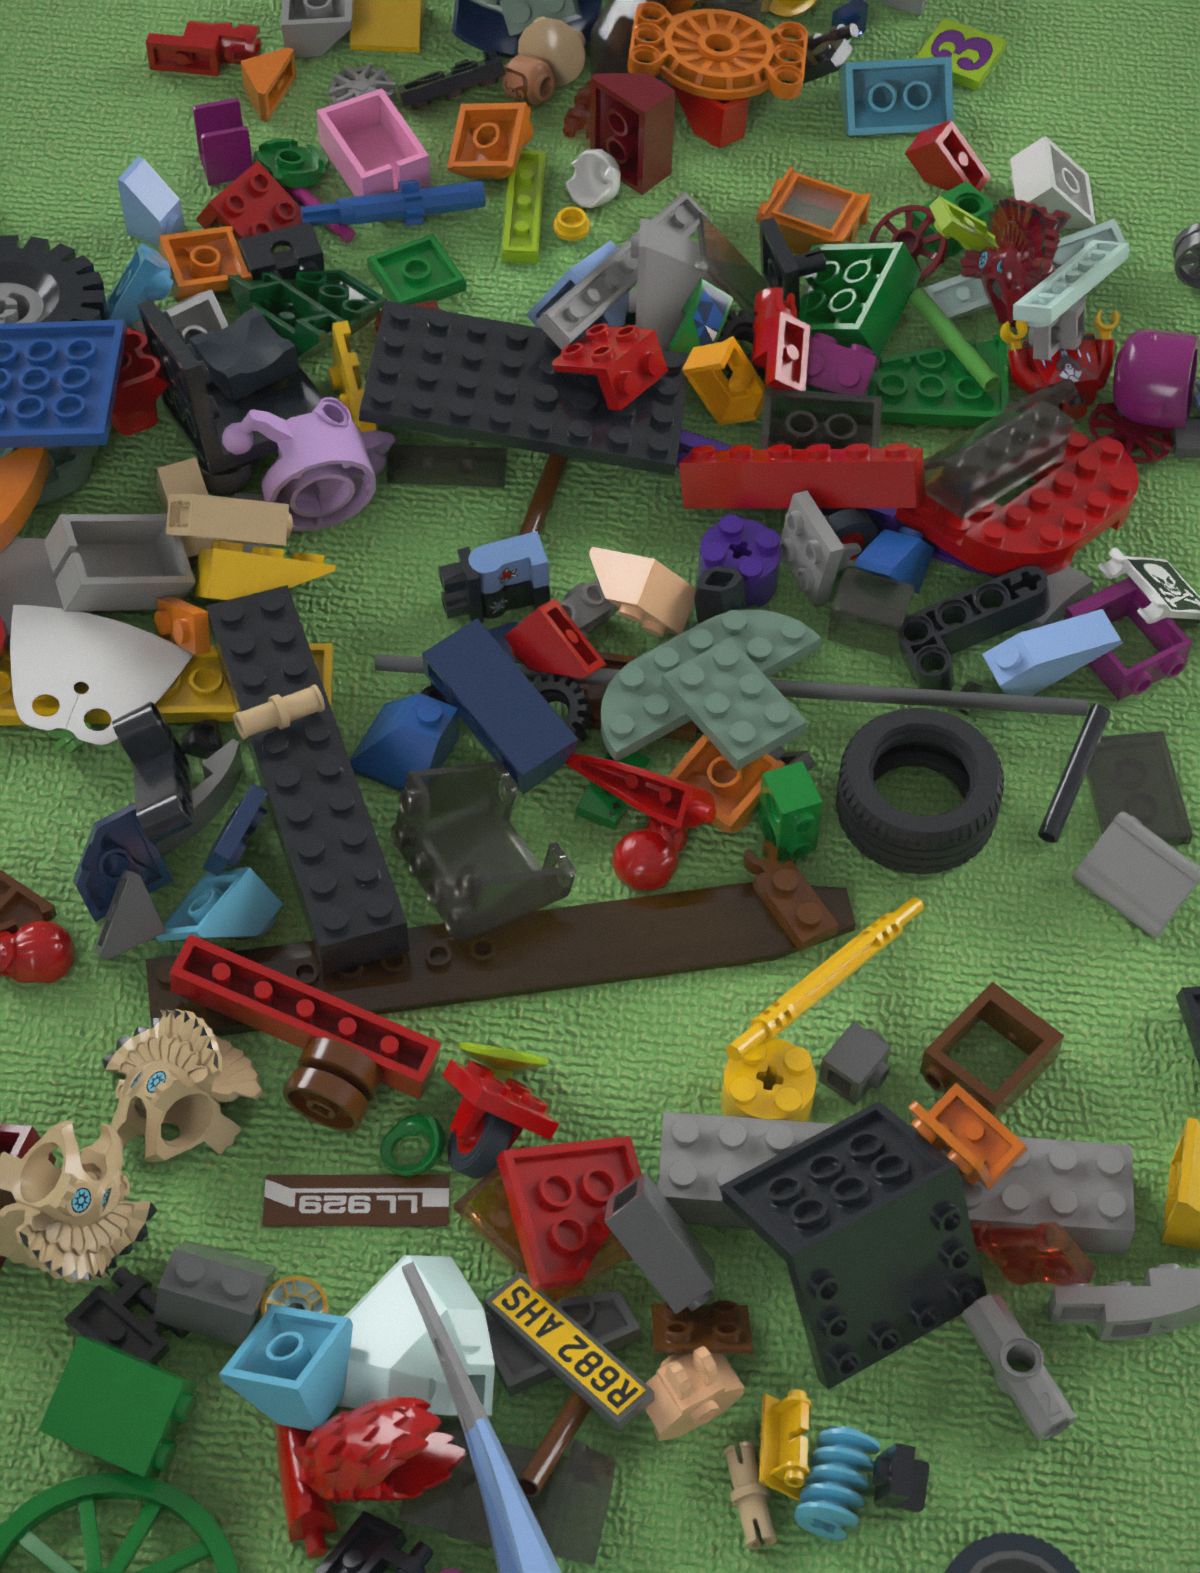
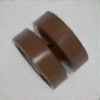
M327 1038L310 1039L298 1060V1068L293 1070L282 1092L283 1098L295 1111L317 1124L337 1131L354 1132L359 1129L369 1108L368 1102L374 1098L383 1080V1072L372 1059L349 1045Z

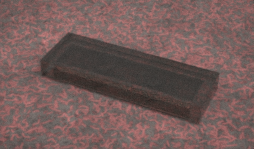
M393 444L389 448L387 483L505 487L507 448Z

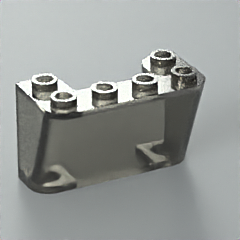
M501 761L408 772L404 790L401 791L399 797L400 806L396 821L391 827L393 846L399 849L409 866L411 874L417 878L426 892L428 901L431 905L435 906L444 920L447 931L459 942L469 940L566 898L571 891L577 872L558 843L549 844L541 868L518 835L509 819L519 787ZM499 782L503 788V800L499 796Z

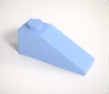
M1100 609L1018 633L982 655L1005 694L1033 696L1120 646L1123 642L1104 610Z

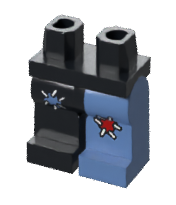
M538 531L481 545L472 552L469 547L457 549L458 562L438 567L440 583L443 589L441 600L447 619L468 614L470 622L478 618L481 623H484L483 618L495 619L502 616L506 611L531 605L536 610L550 601L549 564Z

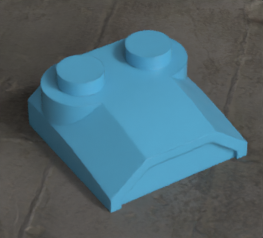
M141 242L106 301V319L124 320L126 329H128L140 317L137 304L150 300L155 301L157 298L164 300L174 280L170 279L171 269L169 261L157 251Z

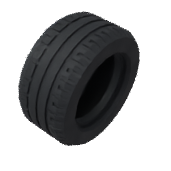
M927 708L900 709L880 715L863 725L861 729H858L855 736L849 740L842 755L836 792V812L841 828L846 832L845 835L851 840V843L862 854L879 865L899 872L932 874L959 867L961 864L968 862L970 858L975 857L978 852H981L992 836L1004 790V771L996 750L993 749L992 744L978 729L955 715ZM903 766L926 767L944 774L954 782L964 801L953 810L936 816L911 815L894 808L884 800L874 783L889 770Z

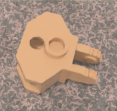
M702 1346L694 1350L693 1353H674L661 1363L657 1374L645 1383L654 1391L655 1400L645 1408V1411L655 1426L654 1434L659 1441L677 1438L721 1415L744 1395L745 1388L723 1353H710L706 1347Z

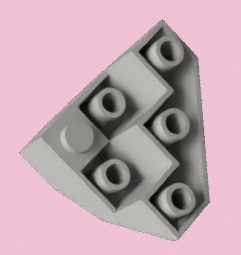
M640 219L639 235L632 234L631 258H638L637 290H629V313H636L635 326L637 328L655 329L661 349L668 350L669 343L686 315L681 310L699 279L702 278L729 294V277L707 247L649 219Z

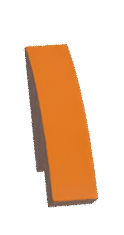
M20 447L0 458V553L13 541L27 522L41 496L50 469L47 447Z

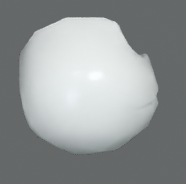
M590 149L584 151L578 159L571 163L575 168L573 177L566 182V186L572 200L581 208H595L610 202L616 197L620 187L621 173L615 158L602 149Z

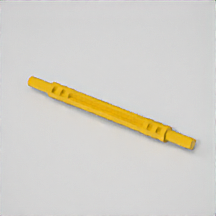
M911 897L893 913H884L750 1022V1028L726 1047L728 1057L733 1061H739L761 1042H770L896 939L903 932V926L924 909L921 899Z

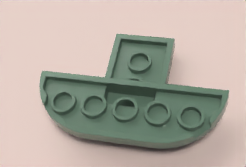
M730 610L692 627L629 662L609 683L601 706V732L609 754L614 761L618 762L692 720L734 769L738 771L806 732L807 721L771 683L768 677L820 649L822 638L800 620L766 610Z

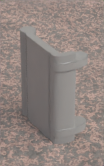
M1120 812L1075 870L1073 877L1156 940L1163 933L1170 919L1200 882V865L1189 860L1146 828L1136 817L1130 816L1126 812Z

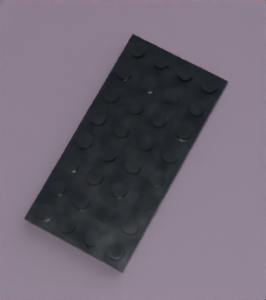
M385 301L360 406L359 421L674 476L688 382L682 369L690 354L661 349L668 372L621 411L609 410L597 375L554 371L552 361L562 354V350L541 328ZM579 335L571 344L576 343L583 335Z

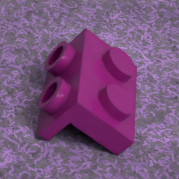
M815 333L814 337L809 338L806 387L863 404L873 373L877 372L879 368L877 356H874L873 351L867 347L852 344L850 348L837 345V340L828 335Z

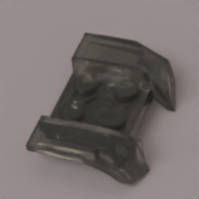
M440 1419L442 1422L434 1432L452 1435L454 1437L452 1444L466 1450V1457L451 1471L452 1477L449 1480L423 1491V1494L416 1498L402 1500L398 1520L436 1529L439 1533L448 1534L452 1539L493 1548L478 1480L460 1419ZM573 1439L569 1457L562 1456L539 1494L536 1497L526 1495L525 1497L554 1558L556 1559L557 1557L594 1566L609 1505L616 1463L613 1458ZM500 1442L518 1479L536 1449Z

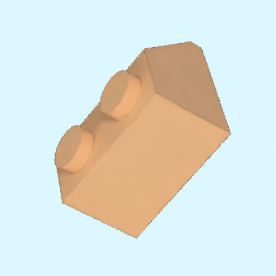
M591 547L589 556L603 594L608 601L619 607V615L632 621L641 622L640 628L654 636L663 637L665 632L677 635L683 633L694 604L695 587L656 559Z

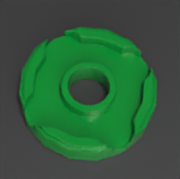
M273 139L259 145L258 151L255 150L253 164L259 161L281 186L307 187L317 184L324 178L326 170L325 156L311 144H307V148L298 146V141L294 139Z

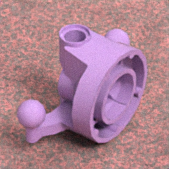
M332 397L321 399L311 413L291 417L288 420L269 412L250 410L242 422L231 423L224 429L222 434L224 447L228 452L235 455L245 454L251 449L254 443L252 431H259L270 440L277 442L279 447L278 457L261 479L263 498L265 502L289 504V513L293 519L292 530L316 531L336 526L361 511L370 502L376 490L375 475L384 470L387 463L385 453L395 442L394 436L388 432L378 430L361 432L360 428L352 420L348 408L342 402Z

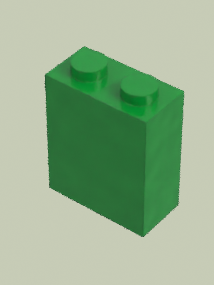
M78 1336L38 1431L139 1476L159 1477L160 1472H165L175 1457L177 1443L173 1441L181 1423L186 1424L194 1412L197 1396L193 1394L198 1383L95 1338Z

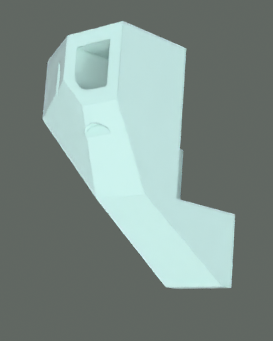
M404 1255L344 1316L351 1319L353 1331L344 1396L337 1406L358 1408L372 1400L415 1397L428 1402L431 1407L427 1411L434 1415H458L438 1356L402 1272L401 1266L414 1262L486 1415H492L495 1363L484 1308L452 1257Z

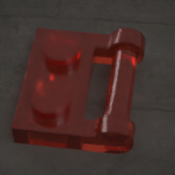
M974 1222L971 1225L977 1251H985L1002 1271V1275L1010 1282L1019 1285L1052 1283L1065 1286L1068 1283L1090 1284L1096 1267L1057 1222H1041L1037 1227H995L990 1222Z

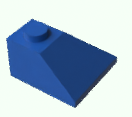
M421 693L385 703L349 759L354 773L422 800L460 738L458 708Z

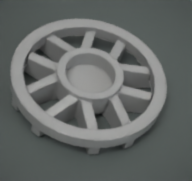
M372 64L352 69L348 66L344 67V72L333 75V80L329 86V98L332 105L383 88L392 102L395 98V83L385 74L384 68L377 70L372 68Z

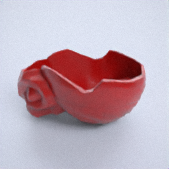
M650 816L645 829L628 833L616 844L612 857V865L616 876L637 891L647 892L665 888L678 868L679 852L684 850L686 846V828L680 829Z
M39 920L22 926L14 934L0 932L1 976H10L18 983L40 982L51 984L68 974L74 964V942L70 933L58 923Z

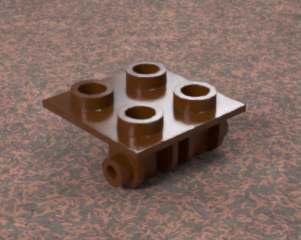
M720 1300L713 1302L711 1305L703 1304L693 1311L686 1307L675 1314L667 1302L652 1304L651 1346H653V1352L693 1353L694 1350L704 1346L710 1353L753 1354L748 1305H738L733 1301Z

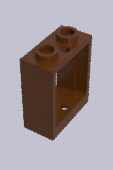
M992 981L924 1051L919 1073L923 1075L928 1085L938 1092L947 1093L955 1083H958L999 1120L1058 1058L1064 1035ZM980 1020H983L1029 1055L995 1092L947 1056L953 1047Z

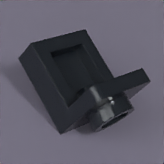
M895 1443L877 1456L872 1472V1484L875 1485L873 1503L915 1513L924 1510L930 1466L925 1461L914 1459L916 1447Z

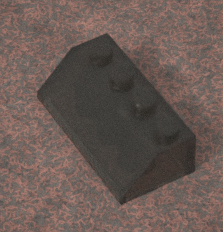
M1045 400L1004 411L924 459L926 494L964 520L1063 458L1074 419Z

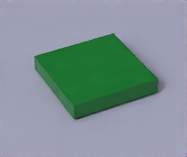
M434 234L367 258V268L391 302L423 307L467 290L465 278Z

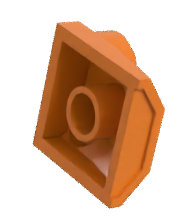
M526 102L461 104L447 165L449 172L471 179L505 178L516 170L522 148L530 142L534 133V127L530 121L531 108Z
M232 226L159 236L160 255L169 261L171 269L170 279L174 280L170 290L177 302L204 291L213 290V292L229 289L228 275L240 274L241 279L244 281H252V275L247 270L233 235Z
M703 734L668 777L708 791L713 796L716 808V817L711 824L721 831L733 834V832L745 828L752 818L753 808L759 802L762 773L784 767L785 763L780 759L777 761L769 754H766L736 771Z

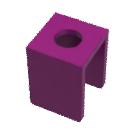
M233 98L193 106L198 151L208 186L236 180L253 165L249 131L242 123L239 99Z

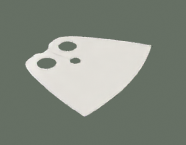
M13 605L10 638L13 698L21 721L34 728L45 731L62 728L74 733L75 737L79 740L97 745L109 744L118 739L112 721L150 701L155 704L173 684L194 655L159 636L109 618L79 611L64 612V609ZM78 682H84L88 685L89 690L85 694H78L74 691V685ZM44 694L54 696L59 701L60 708L53 716H40L33 711L32 703L34 699ZM92 709H103L110 714L111 724L105 730L93 731L84 723L85 714Z

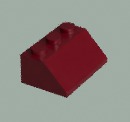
M596 73L591 77L590 149H602L615 158L620 168L621 182L639 194L644 195L672 173L675 90L649 73Z

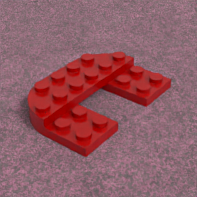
M1039 409L994 440L998 441L1002 450L999 458L1038 481V483L1004 507H1001L963 483L960 479L946 472L926 486V495L917 508H897L895 514L897 520L911 529L922 533L925 538L974 568L1002 576L1007 574V571L1011 572L1025 566H1036L1041 568L1048 576L1069 567L1074 553L1109 527L1117 531L1123 526L1130 514L1139 485V476L1132 458L1124 450L1121 442L1107 435L1093 442L1084 434L1057 420L1053 415Z

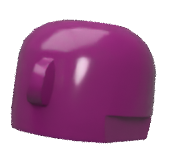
M1139 329L1131 333L1117 354L1114 369L1112 395L1114 405L1124 418L1141 425L1167 429L1186 428L1196 386L1200 337L1188 333L1153 329Z

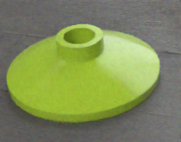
M459 1042L458 1048L466 1055L486 1065L488 1069L493 1071L494 1078L504 1080L507 1077L513 1079L514 1071L537 1069L548 1065L549 1062L548 1058L495 1046L470 1042Z

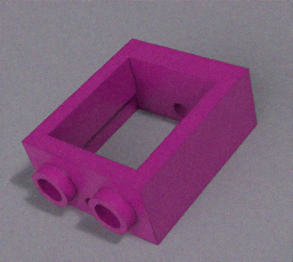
M1130 577L1066 607L1063 619H1069L1100 609L1104 610L1111 623L1128 616L1160 652L1128 669L1124 667L1111 651L1088 663V666L1118 701L1133 693L1135 695L1141 694L1153 683L1165 677H1175L1181 673L1187 665V658L1192 645L1189 638L1171 618H1164L1152 624L1146 623L1137 611L1139 608H1146L1152 602Z

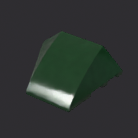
M343 270L297 272L296 279H281L273 273H262V280L244 281L241 279L240 274L228 275L227 280L240 315L255 307L262 313L267 323L279 336L289 339L295 345L298 360L308 358L333 347L332 323L348 320L351 335H353L377 317L383 310L385 301H387V298Z

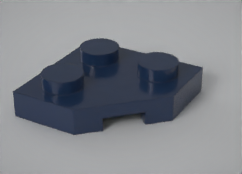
M254 783L251 785L220 832L202 867L203 869L218 877L226 864L235 867L248 845L246 842L251 834L255 832L267 810L260 807L268 793L266 790Z
M134 803L93 824L73 878V882L95 922L106 917L123 869L139 874L149 894L174 881L156 844H152L145 835L138 821Z

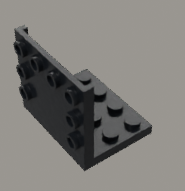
M153 300L137 304L148 346L153 355L160 361L161 369L170 383L161 393L163 405L211 474L238 465L253 464L259 458L278 452L277 442L270 440L259 431H252L254 443L245 454L235 455L226 450L222 443L224 429L231 423L242 422L250 410L269 412L288 420L291 417L311 413L320 400L324 398L299 367L298 371L232 402L213 383L203 360L198 361L192 344L185 343L180 328L173 327L168 312H161Z
M880 1101L719 1186L723 1202L786 1261L817 1377L828 1390L959 1316L976 1300L987 1295L957 1164Z

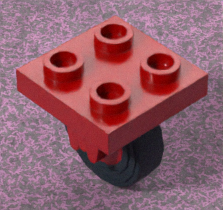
M451 1059L442 1076L463 1095L450 1126L451 1134L447 1150L448 1161L452 1169L474 1179L487 1176L498 1165L496 1158L503 1150H510L523 1129L549 1140L552 1139L559 1123L546 1112L549 1105L531 1095L532 1090L529 1087L509 1077L503 1083L493 1077V1071L475 1061L470 1060L467 1066Z

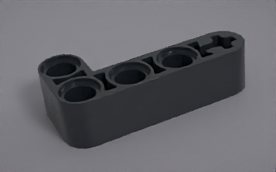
M1036 566L1021 567L903 618L897 627L900 652L918 689L951 691L954 686V674L950 655L1044 615L1050 606L1047 574ZM997 607V609L990 610L988 608ZM960 623L959 625L951 626V624ZM916 639H923V640L918 641V642H912L913 640H916ZM932 670H940L936 673H928Z
M150 701L113 720L112 725L115 734L134 764L136 815L149 841L155 845L194 825L189 762L186 755L181 752L179 742L155 704Z

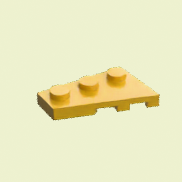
M348 320L332 323L333 367H328L330 387L332 390H338L337 400L348 408L352 420L360 428L361 432L377 430L376 424L359 421V411L365 387L361 388L360 364L357 353H350L351 331Z

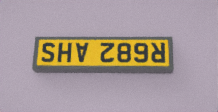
M521 1272L517 1273L484 1301L485 1309L492 1317L618 1431H621L655 1400L654 1391L546 1294L541 1290L533 1291L530 1280Z

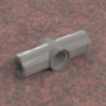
M990 1293L976 1300L970 1307L965 1309L962 1317L993 1366L996 1385L1003 1392L1011 1396L1038 1441L1042 1439L1048 1440L1062 1433L1063 1430L1073 1424L1076 1416L1045 1368L1041 1347L1034 1340L1026 1337L1000 1293L996 1295ZM1008 1361H1021L1028 1367L1029 1371L1017 1372L1008 1365Z

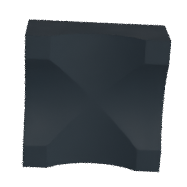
M255 307L244 312L233 324L220 331L208 334L199 333L189 338L198 361L203 360L213 383L232 402L246 397L299 370L295 345L289 339L279 336L267 323L262 313Z

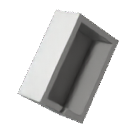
M60 514L46 537L44 545L52 572L59 573L55 582L64 612L158 610L157 598L174 596L184 600L195 584V579L181 536L166 535L167 514Z

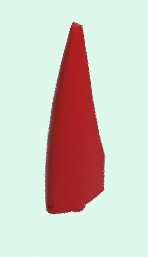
M572 753L565 762L566 765L643 813L680 829L696 827L703 822L710 824L716 817L713 796L706 790L680 780L632 765Z
M275 1422L278 1469L290 1542L304 1539L307 1556L309 1558L322 1557L327 1554L324 1535L338 1531L333 1502L318 1496L309 1485L298 1482L297 1478L302 1466L292 1452L294 1447L306 1445L307 1437H310L312 1431L279 1425Z

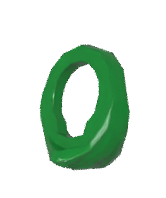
M417 1113L407 1116L399 1121L382 1140L380 1155L383 1164L397 1176L411 1177L424 1173L431 1169L441 1157L446 1142V1134L440 1122L430 1114ZM422 1133L430 1139L432 1144L427 1149L426 1155L417 1163L401 1165L393 1160V1149L400 1140L408 1136H418Z

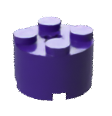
M734 514L723 516L719 523L712 526L704 534L701 540L698 579L705 570L716 566L737 569L743 576L745 583L746 607L757 604V608L767 604L775 595L778 586L781 559L780 537L778 533L759 522L741 519Z

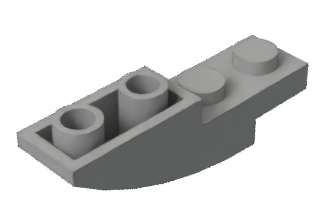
M1086 294L1049 326L1030 327L1029 344L1033 345V359L1049 360L1060 348L1077 349L1084 338Z
M1171 1263L1161 1264L1155 1268L1148 1269L1141 1286H1136L1135 1283L1130 1281H1118L1108 1286H1088L1083 1281H1068L1061 1285H1054L1048 1302L1049 1323H1097L1099 1341L1149 1337L1179 1329L1200 1320V1268H1182L1180 1265Z

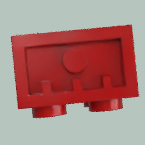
M256 161L213 198L196 218V221L204 229H208L216 221L220 226L223 224L232 226L233 233L238 239L302 223L300 206L259 161Z

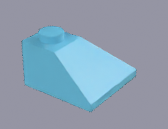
M250 867L222 870L218 877L210 872H206L165 920L163 926L166 932L155 938L158 941L187 940L189 934L203 940L259 937L273 926L275 922L274 915L283 906V903Z
M272 1304L219 1375L225 1384L277 1424L313 1431L315 1427L321 1426L326 1422L344 1396L353 1323L348 1317Z

